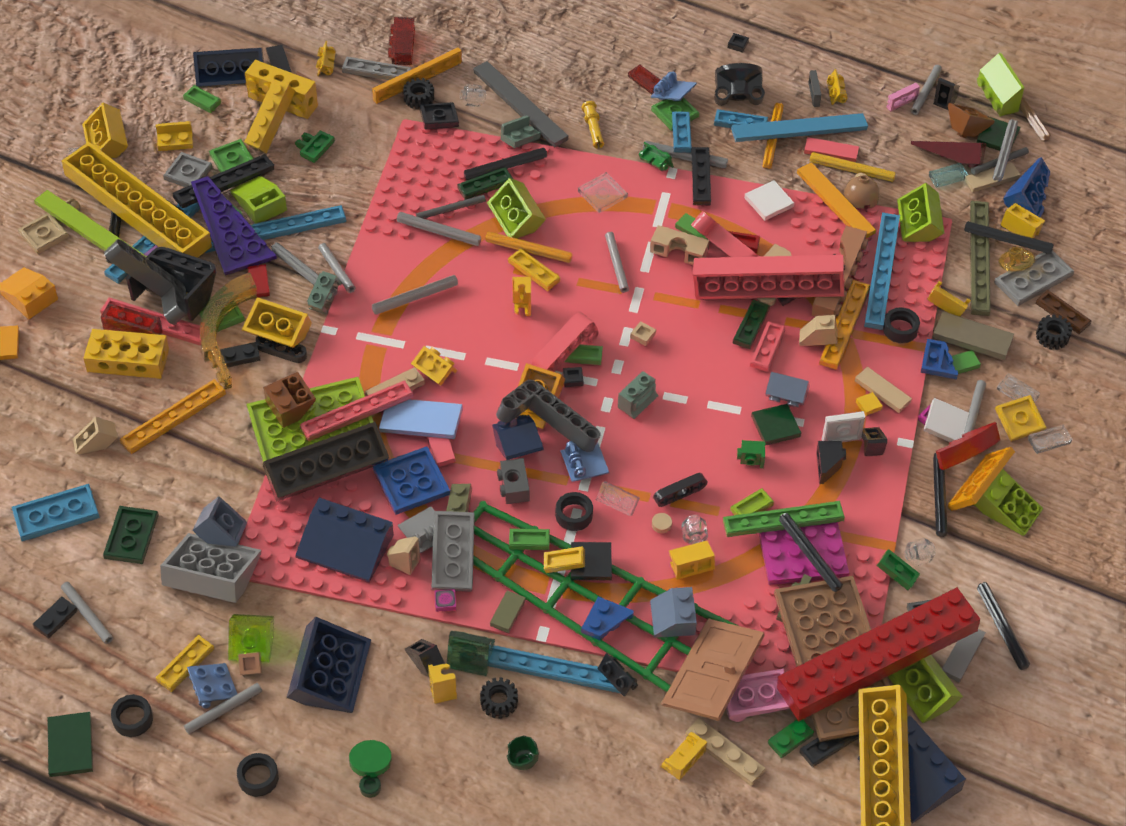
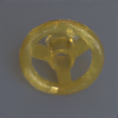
M1015 246L1003 253L998 263L1001 268L1007 271H1023L1035 263V256L1032 252ZM1010 257V262L1005 264L1004 260ZM1026 263L1024 265L1015 266L1016 264Z

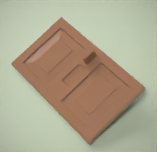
M707 619L661 705L720 721L765 636L764 632Z

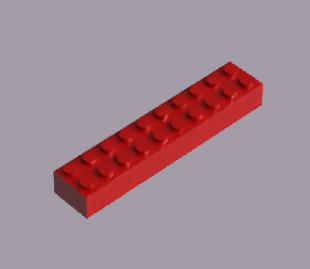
M958 587L779 675L777 689L797 720L800 721L858 692V689H864L977 632L980 617Z

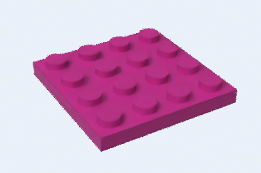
M838 522L799 527L838 578L848 577L849 569ZM786 529L758 533L769 585L801 582L804 574L812 577L810 581L824 580Z

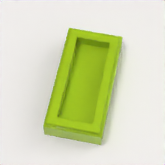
M761 488L731 506L730 511L734 515L762 512L772 507L774 501Z

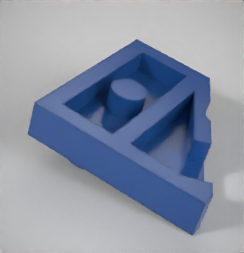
M927 339L921 373L957 380L958 371L953 366V359L948 352L949 349L946 342Z
M598 596L581 627V633L601 640L610 631L620 627V623L628 618H633L634 611Z

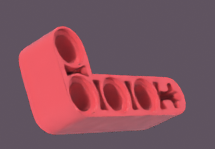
M703 211L691 224L699 233L730 257H758L755 252Z
M577 312L535 356L532 365L555 372L583 341L588 344L595 341L599 334L596 324L582 312Z

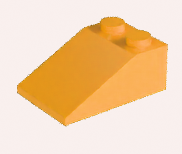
M25 267L0 283V294L27 319H31L58 300L55 285L45 276Z
M526 363L518 387L527 380H534L559 398L565 378L561 374ZM529 408L520 414L530 415L537 428L544 429L547 423Z

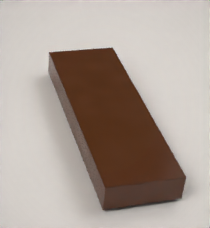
M1049 290L1036 300L1035 304L1049 314H1055L1056 318L1060 315L1062 320L1066 318L1067 323H1071L1072 330L1077 334H1081L1091 325L1092 321Z

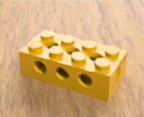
M254 60L245 72L248 97L263 103L273 79L288 84L296 91L287 112L309 119L318 107L316 83L313 80L258 60Z
M92 329L83 357L86 370L91 373L161 379L169 352L167 336Z

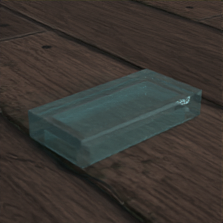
M961 163L929 171L928 176L935 187L938 188L965 180V176L969 174Z

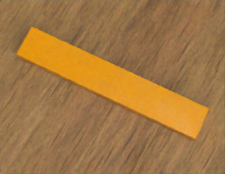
M457 47L372 88L373 101L378 104L403 92L404 85H406L407 81L411 83V79H414V81H416V78L428 80L461 64L462 50Z
M812 162L797 169V174L846 226L867 231L866 238L876 233V229Z
M855 280L852 281L836 319L838 329L837 344L825 346L819 365L838 369L870 290L869 284Z
M213 379L119 439L120 443L132 455L226 395V390Z

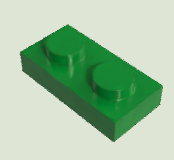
M889 549L883 554L876 565L906 590L912 588L920 573Z
M796 719L768 739V745L782 759L814 735V731L803 719L800 721Z

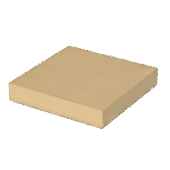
M49 213L18 229L19 234L37 254L69 238L68 233Z

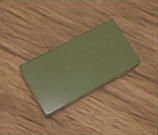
M507 590L490 621V626L509 633L526 601V597Z

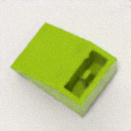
M258 176L229 190L255 224L262 223L287 211L285 195L276 184L262 176Z
M1004 469L1000 471L979 501L974 504L984 515L1022 536L1028 532L1043 510V507Z

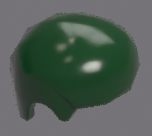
M520 736L509 742L507 759L511 767L517 770H527L536 764L539 759V750L536 742L531 737Z

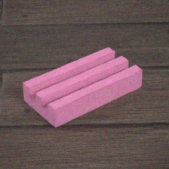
M914 83L890 94L886 108L891 112L916 100L919 95L920 86Z

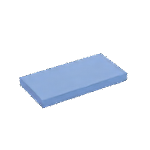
M409 399L384 410L379 430L384 433L455 439L463 406L462 404Z

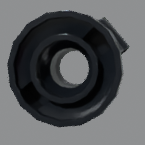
M733 63L718 67L715 70V103L723 106L729 100H749L753 105L761 104L765 95L762 87V67L750 63ZM724 93L727 97L720 98L718 94ZM759 93L761 97L755 98L752 94Z

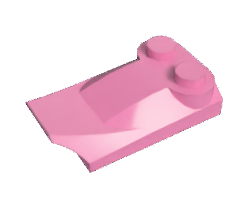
M779 669L744 675L726 707L729 720L741 722L748 716L790 709L777 689L778 676L783 674L784 670Z

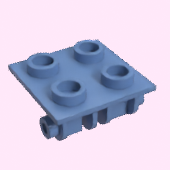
M668 72L654 86L655 93L651 95V98L679 101L697 85V82L677 81V74L675 72Z
M573 441L567 442L565 449L560 450L571 482L609 473L598 442L591 452L583 451Z
M226 663L187 667L190 675L189 678L193 683V689L199 699V705L204 709L211 706V701L230 699L237 695Z

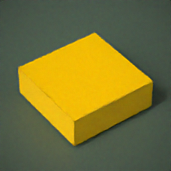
M873 392L856 398V404L861 411H864L865 416L882 410L883 405Z

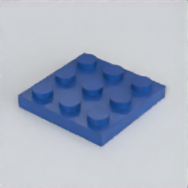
M427 446L373 466V471L395 515L450 495V489Z

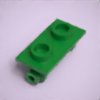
M644 142L645 149L641 150L638 154L641 160L649 164L651 163L652 166L661 171L667 170L669 166L674 167L669 153L662 152L656 146Z

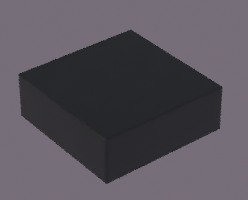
M733 33L727 48L743 53L749 42V37Z
M582 367L563 368L564 387L584 385Z

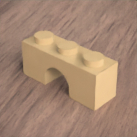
M658 225L651 239L650 252L667 257L670 251L680 249L685 252L684 262L693 265L694 258H706L709 250V240Z

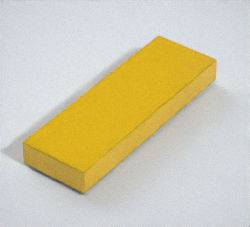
M521 248L508 258V263L527 277H531V280L546 291H549L560 282V277Z
M198 635L155 677L156 681L172 692L189 675L187 667L198 666L214 650V645Z

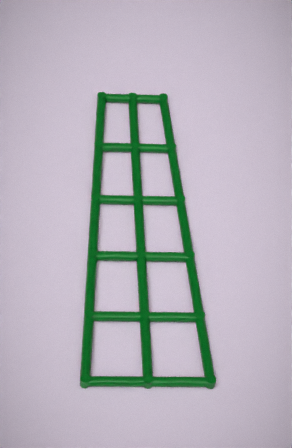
M481 501L474 510V523L483 512H487L517 528L538 529L537 526L529 525L488 505L485 501ZM474 525V534L510 554L498 571L473 555L474 566L493 577L496 582H500L518 595L526 597L527 601L591 642L593 646L599 647L612 657H616L618 661L641 675L643 679L668 692L671 685L653 674V672L671 647L686 655L689 654L691 648L678 641L679 636L656 637L665 643L645 669L602 639L598 640L581 633L582 626L553 608L567 588L594 603L599 596L571 580V571L567 577L558 572L546 573L544 571V564L524 554V550L509 549L507 543ZM550 535L551 544L561 549L571 548V544ZM517 559L561 583L546 603L505 576ZM612 565V574L634 584L619 605L627 607L641 588L656 595L666 592V590L645 581L643 577H637ZM694 603L697 615L705 619L737 625ZM636 616L626 619V621L654 636L652 625Z

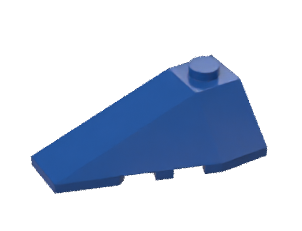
M1042 157L1008 189L1003 198L1008 208L1016 203L1041 217L1044 212L1042 202L1046 200L1044 190L1045 187H1048L1050 170Z

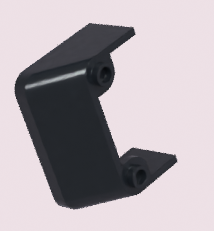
M166 247L155 248L146 258L178 279L185 286L188 293L184 298L188 318L190 321H193L210 301L216 277L215 265ZM130 275L126 277L132 301H135L145 290L153 292Z

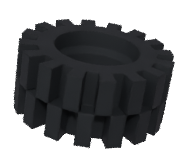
M416 78V81L411 79V83L407 81L406 85H404V102H406L407 106L410 105V108L413 109L415 107L418 110L421 104H433L435 99L434 87L429 80L425 82L424 78L422 80ZM421 92V93H424V94H422V95H415L414 93Z
M1052 314V317L1046 315V318L1043 317L1038 324L1036 338L1039 339L1040 344L1044 343L1043 347L1045 348L1048 345L1051 350L1053 347H1055V350H1058L1059 347L1062 349L1070 340L1072 333L1071 323H1067L1066 318L1062 320L1060 315L1058 318H1056L1055 314ZM1053 329L1058 331L1060 334L1054 335L1048 332V330Z
M499 677V681H496V678H492V683L488 680L486 686L483 684L482 691H480L482 710H485L488 716L491 713L492 718L499 715V719H502L503 714L506 717L509 716V712L513 714L518 706V690L515 688V684L513 682L510 684L509 679L503 682L502 677ZM495 693H503L507 696V700L503 703H495L491 700V697Z

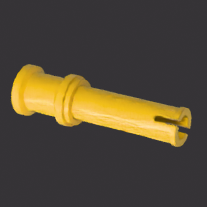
M586 101L581 106L582 111L585 113L584 120L589 125L594 148L598 149L597 143L599 148H602L604 141L598 123L600 117L596 112L597 105L594 101Z

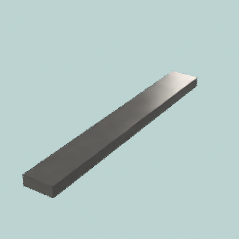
M488 61L473 68L474 73L521 117L529 116V124L541 132V135L553 147H557L569 140L568 135Z

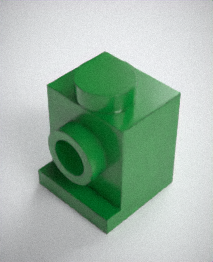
M742 440L741 448H737V459L740 460V464L749 466L760 465V468L764 469L765 441Z

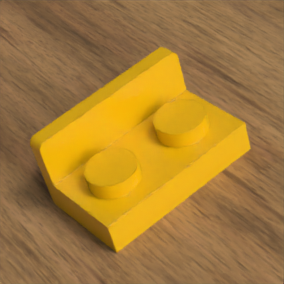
M190 121L156 124L158 151L193 148V131Z
M423 346L411 365L441 386L452 371L454 373L458 371L453 367L455 363L447 357L444 359L439 357L441 353L433 347L428 349Z

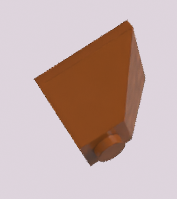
M954 103L948 104L951 128L957 131V135L960 137H976L995 122V120L973 107Z

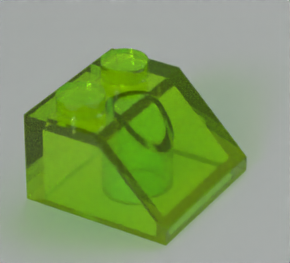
M233 614L229 619L228 660L239 661L238 654L261 652V662H270L274 638V616Z

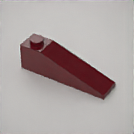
M911 141V145L962 164H967V167H976L978 164H983L986 143Z

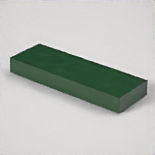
M504 167L459 183L457 187L464 200L500 188L512 176L507 168Z
M752 300L733 338V344L747 349L751 348L770 310V305Z

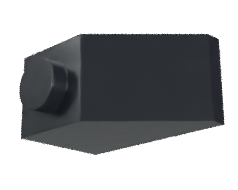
M939 78L933 104L948 110V104L956 101L960 86Z
M818 441L816 455L819 484H824L841 468L842 461L846 460V449L842 448V441Z
M424 639L405 648L406 653L419 671L428 677V665L445 664L437 645Z

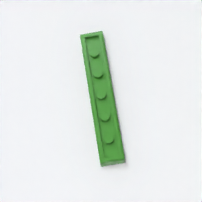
M840 501L726 516L723 517V524L726 536L733 537L783 530L785 528L779 519L780 515L788 513L799 527L844 521L845 516Z

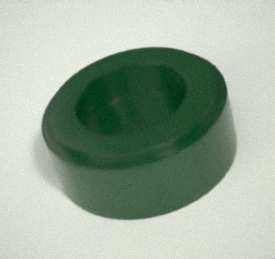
M370 775L363 777L359 783L361 794L368 798L377 796L381 791L379 778L370 777Z

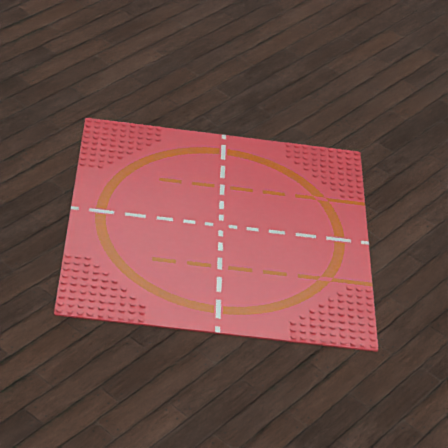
M403 120L344 270L356 289L354 292L348 293L342 284L338 286L337 294L334 296L303 377L308 388L359 377L365 395L366 390L414 368L411 363L423 346L428 349L433 347L441 353L439 357L442 359L447 357L455 363L453 367L458 371L456 373L452 371L440 386L417 369L423 377L425 384L412 390L414 398L411 400L462 404L463 410L455 439H449L456 462L438 468L450 490L452 484L471 483L472 494L468 512H474L479 503L485 501L488 505L529 525L537 526L538 529H550V535L569 544L571 542H611L612 565L637 577H643L645 581L666 591L671 588L692 587L694 603H697L699 607L741 627L764 632L765 636L744 675L783 669L785 673L796 667L784 624L776 620L779 608L774 595L775 589L791 587L794 583L769 585L759 534L727 537L723 524V517L734 515L730 511L731 506L761 488L774 501V505L765 511L840 501L845 518L844 521L838 522L849 576L854 577L871 630L882 625L890 576L876 565L888 549L893 553L895 552L926 375L921 373L927 339H932L937 306L928 301L927 298L938 281L942 282L952 219L942 217L944 234L930 242H904L902 240L899 219L885 316L890 310L899 307L914 311L920 320L917 337L908 343H897L888 339L883 330L864 327L869 299L868 292L836 370L819 365L826 345H799L800 329L815 318L812 316V308L816 297H798L784 306L776 298V302L770 306V310L751 348L747 349L733 344V338L752 300L758 301L757 298L696 299L693 265L684 262L685 252L680 249H674L669 252L667 257L650 252L651 239L658 225L680 231L675 228V223L685 213L696 219L703 211L727 231L760 236L758 252L756 254L761 257L774 244L790 251L791 256L841 255L839 251L840 240L846 225L817 194L782 188L794 202V207L764 221L744 198L745 193L764 184L710 175L711 205H693L692 171L671 167L661 171L649 163L533 142L513 148L500 140V136L456 128L424 129L423 122ZM545 148L547 151L546 158L507 169L514 180L524 183L546 218L545 222L534 233L517 239L571 252L572 260L570 263L528 253L560 277V282L549 291H546L531 280V316L525 315V308H519L517 315L514 311L512 277L527 276L508 263V258L518 250L488 243L485 240L487 232L507 236L487 204L500 188L481 194L485 196L486 202L425 218L480 235L481 243L479 246L397 222V215L399 212H404L416 216V213L463 201L464 198L458 190L457 184L468 181L464 177V170ZM865 205L864 208L855 207L876 229V233L866 238L869 240L866 250H862L863 257L861 262L856 264L858 265L856 275L851 276L853 280L871 286L882 213L899 215V210L896 208L879 205L870 208V205ZM607 232H613L629 286V291L625 293L620 291L605 238ZM709 240V250L706 258L730 257ZM455 275L458 279L457 286L377 315L372 310V304L421 286ZM577 312H582L596 324L599 334L591 344L583 341L581 345L603 346L601 365L563 362L555 373L563 375V368L582 367L584 385L576 387H564L563 385L559 399L600 431L601 436L598 444L609 473L571 482L560 450L565 449L566 443L570 440L546 423L544 429L537 428L544 450L513 458H524L530 490V501L506 504L505 497H501L500 485L503 484L502 481H498L497 469H500V461H505L506 459L495 442L492 425L500 421L496 416V412L502 399L518 387L526 363L532 365L535 356ZM895 320L890 323L897 330L907 331L912 329L910 323L903 320ZM640 321L656 329V335L647 346L630 338V333ZM767 322L785 326V332L770 368L766 372L750 367V362ZM866 367H869L911 397V403L898 413L878 399L883 405L882 410L865 416L863 428L880 427L887 437L884 454L865 456L864 440L862 437L861 440L842 442V448L846 449V460L842 461L841 468L824 484H819L816 451L818 441H822L826 416L862 412L856 404V398L870 392L856 383L855 377ZM644 371L656 379L655 391L658 397L633 419L618 408V394ZM771 372L809 381L810 388L804 406L793 407L789 405L801 431V437L766 445L764 469L760 468V465L749 466L740 464V460L737 459V448H741L742 440L762 441L751 417L752 412L788 403L780 400V403L773 402L766 396L765 393ZM384 410L371 415L373 422H376L378 430ZM380 432L389 455L388 460L426 446L434 458L429 439L426 436ZM373 467L278 502L275 500L265 475L239 545L261 550L260 558L249 582L605 656V651L593 646L591 642L549 614H545L543 610L527 600L509 633L491 627L490 621L506 591L515 592L502 583L496 582L493 577L474 565L472 592L455 591L456 610L436 612L435 590H431L433 546L420 553V561L411 575L389 566V558L387 556L389 548L394 546L399 539L407 538L398 525L429 507H432L434 511H446L449 495L395 515L373 471ZM696 473H702L708 481L702 490L664 507H659L653 499L654 494L658 490ZM579 492L586 495L592 501L593 518L589 526L583 530H566L556 520V503L566 493ZM319 498L393 522L394 536L370 582L295 557L309 516ZM573 504L566 506L563 509V514L569 518L576 519L584 516L586 510L580 505ZM483 512L474 523L478 528L508 545L510 529H520L487 512ZM658 513L668 514L672 519V527L666 533H658L652 528V519ZM474 534L473 555L498 571L510 554ZM708 541L715 555V569L676 579L670 564L672 559L670 558L669 550ZM549 543V550H524L523 553L544 564V552L563 549ZM519 559L516 560L505 574L507 578L545 603L561 584ZM571 569L557 572L567 577ZM612 574V580H574V582L618 605L634 585L615 574ZM825 580L810 581V583L819 582V581H825ZM567 588L553 608L580 626H583L594 602ZM641 588L626 608L633 610L634 616L653 626L650 600L658 595ZM696 614L695 635L679 636L677 640L692 648L707 619ZM626 620L620 623V627L610 631L602 639L636 663L648 666L665 643ZM671 647L657 668L679 672L687 655Z

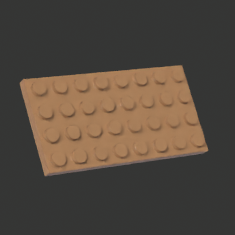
M853 576L839 578L843 586L837 592L832 591L826 581L775 589L774 595L796 667L871 630ZM887 677L866 688L889 686ZM858 692L812 714L820 742L859 734Z

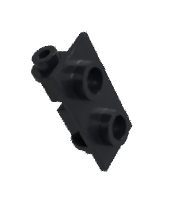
M606 653L597 669L625 697L630 688L635 690L638 687L637 679L624 671L625 668L617 661L616 657L609 656Z

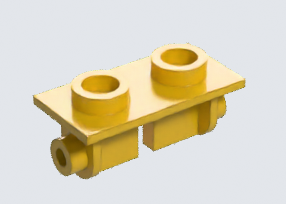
M327 41L318 50L317 56L320 58L316 63V68L318 69L317 76L321 72L326 75L333 73L336 50L334 47H328Z
M835 69L827 78L832 105L836 101L846 103L848 99L846 90H844V77L837 74V69Z

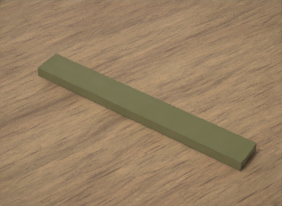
M970 202V222L989 227V202ZM970 233L971 315L990 316L989 238Z

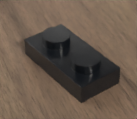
M256 342L219 349L223 368L261 361Z
M61 596L33 623V627L49 639L78 611L77 607Z

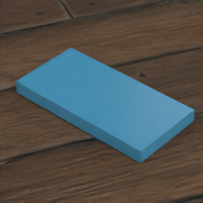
M89 484L12 507L22 542L100 518Z

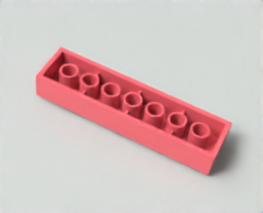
M843 255L694 258L693 281L696 299L844 296Z

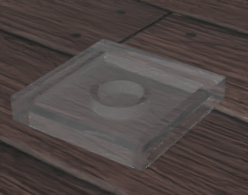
M607 172L578 187V192L598 213L628 197V193Z

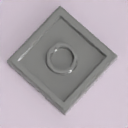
M181 152L163 177L164 180L187 187L192 185L191 181L206 177L212 169V163Z

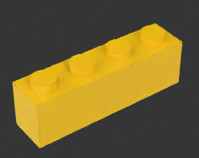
M273 79L244 141L250 147L267 154L296 92L288 84Z

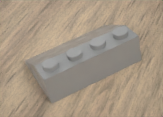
M188 533L160 565L162 585L236 603L246 590L260 558L261 550L238 544L235 547L207 544L197 535Z

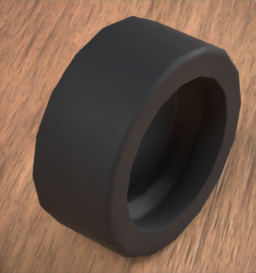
M894 308L885 316L884 334L888 339L897 343L913 341L918 334L920 326L919 317L908 308ZM895 320H903L910 323L912 329L907 331L897 330L890 323Z
M570 492L561 496L555 508L558 524L569 531H579L588 527L593 518L592 501L586 495L579 492ZM568 505H580L584 507L586 514L581 518L573 519L565 516L563 509Z
M132 694L126 695L114 703L111 709V720L116 731L122 736L136 737L145 733L150 728L153 721V713L150 704L145 698ZM130 707L143 709L144 717L139 722L131 725L121 723L120 714Z
M254 753L246 756L237 768L238 784L242 791L254 797L264 796L272 792L279 780L278 768L274 759L263 753ZM262 765L269 768L270 777L267 781L261 784H251L246 781L245 773L251 767Z

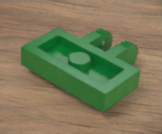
M321 130L315 136L304 132L301 135L303 140L298 139L295 145L301 149V157L315 163L335 142V137Z

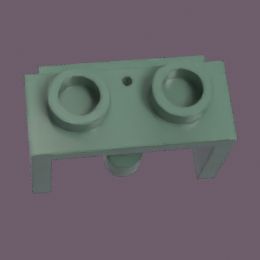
M325 271L319 274L307 300L310 306L309 309L324 315L328 314L324 305L326 300H333V295L330 293L334 283L340 286L342 284L336 275Z
M642 371L618 394V408L635 419L658 397L655 391L656 379Z

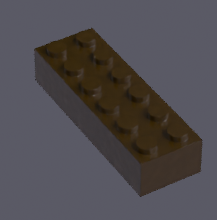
M372 422L264 461L262 466L275 500L278 502L372 468L374 465L388 461L389 455L376 422Z

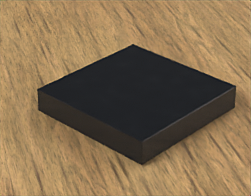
M453 102L420 105L424 129L459 127V120Z
M571 542V548L583 546L585 549V567L571 569V580H612L611 542Z

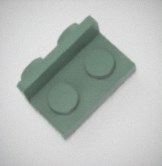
M526 115L502 124L500 140L516 148L540 139L541 132L529 126L530 117Z

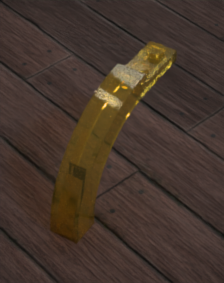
M250 273L241 275L220 288L208 302L201 318L200 343L202 356L205 362L210 361L212 369L216 368L217 381L219 384L222 383L225 390L232 388V377L216 341L217 331L224 317L233 308L257 297L256 285Z

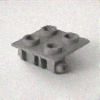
M429 507L398 525L407 538H419L420 553L433 546L434 509Z

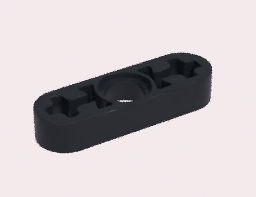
M259 336L256 337L255 341L258 350L294 363H302L307 359L306 348L301 344L292 348ZM281 345L286 347V349L283 351H278L276 349L278 346Z
M696 473L658 490L654 494L653 499L659 507H664L702 490L708 481L702 473Z

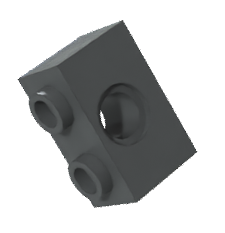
M524 458L500 461V469H497L498 481H502L503 484L500 485L501 497H505L506 504L530 501V490Z

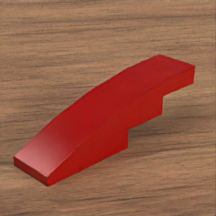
M993 422L962 434V438L949 442V446L936 450L940 469L945 470L962 463L999 442L1000 435L997 423Z

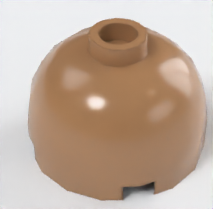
M861 175L848 181L843 196L854 207L864 208L865 205H870V208L878 203L879 188L877 183L870 177Z

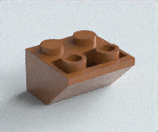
M299 372L263 387L265 401L283 428L301 420L316 401V398Z

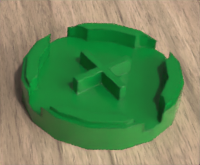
M376 740L360 742L349 753L351 769L363 777L365 775L377 777L384 774L390 768L392 761L389 747Z

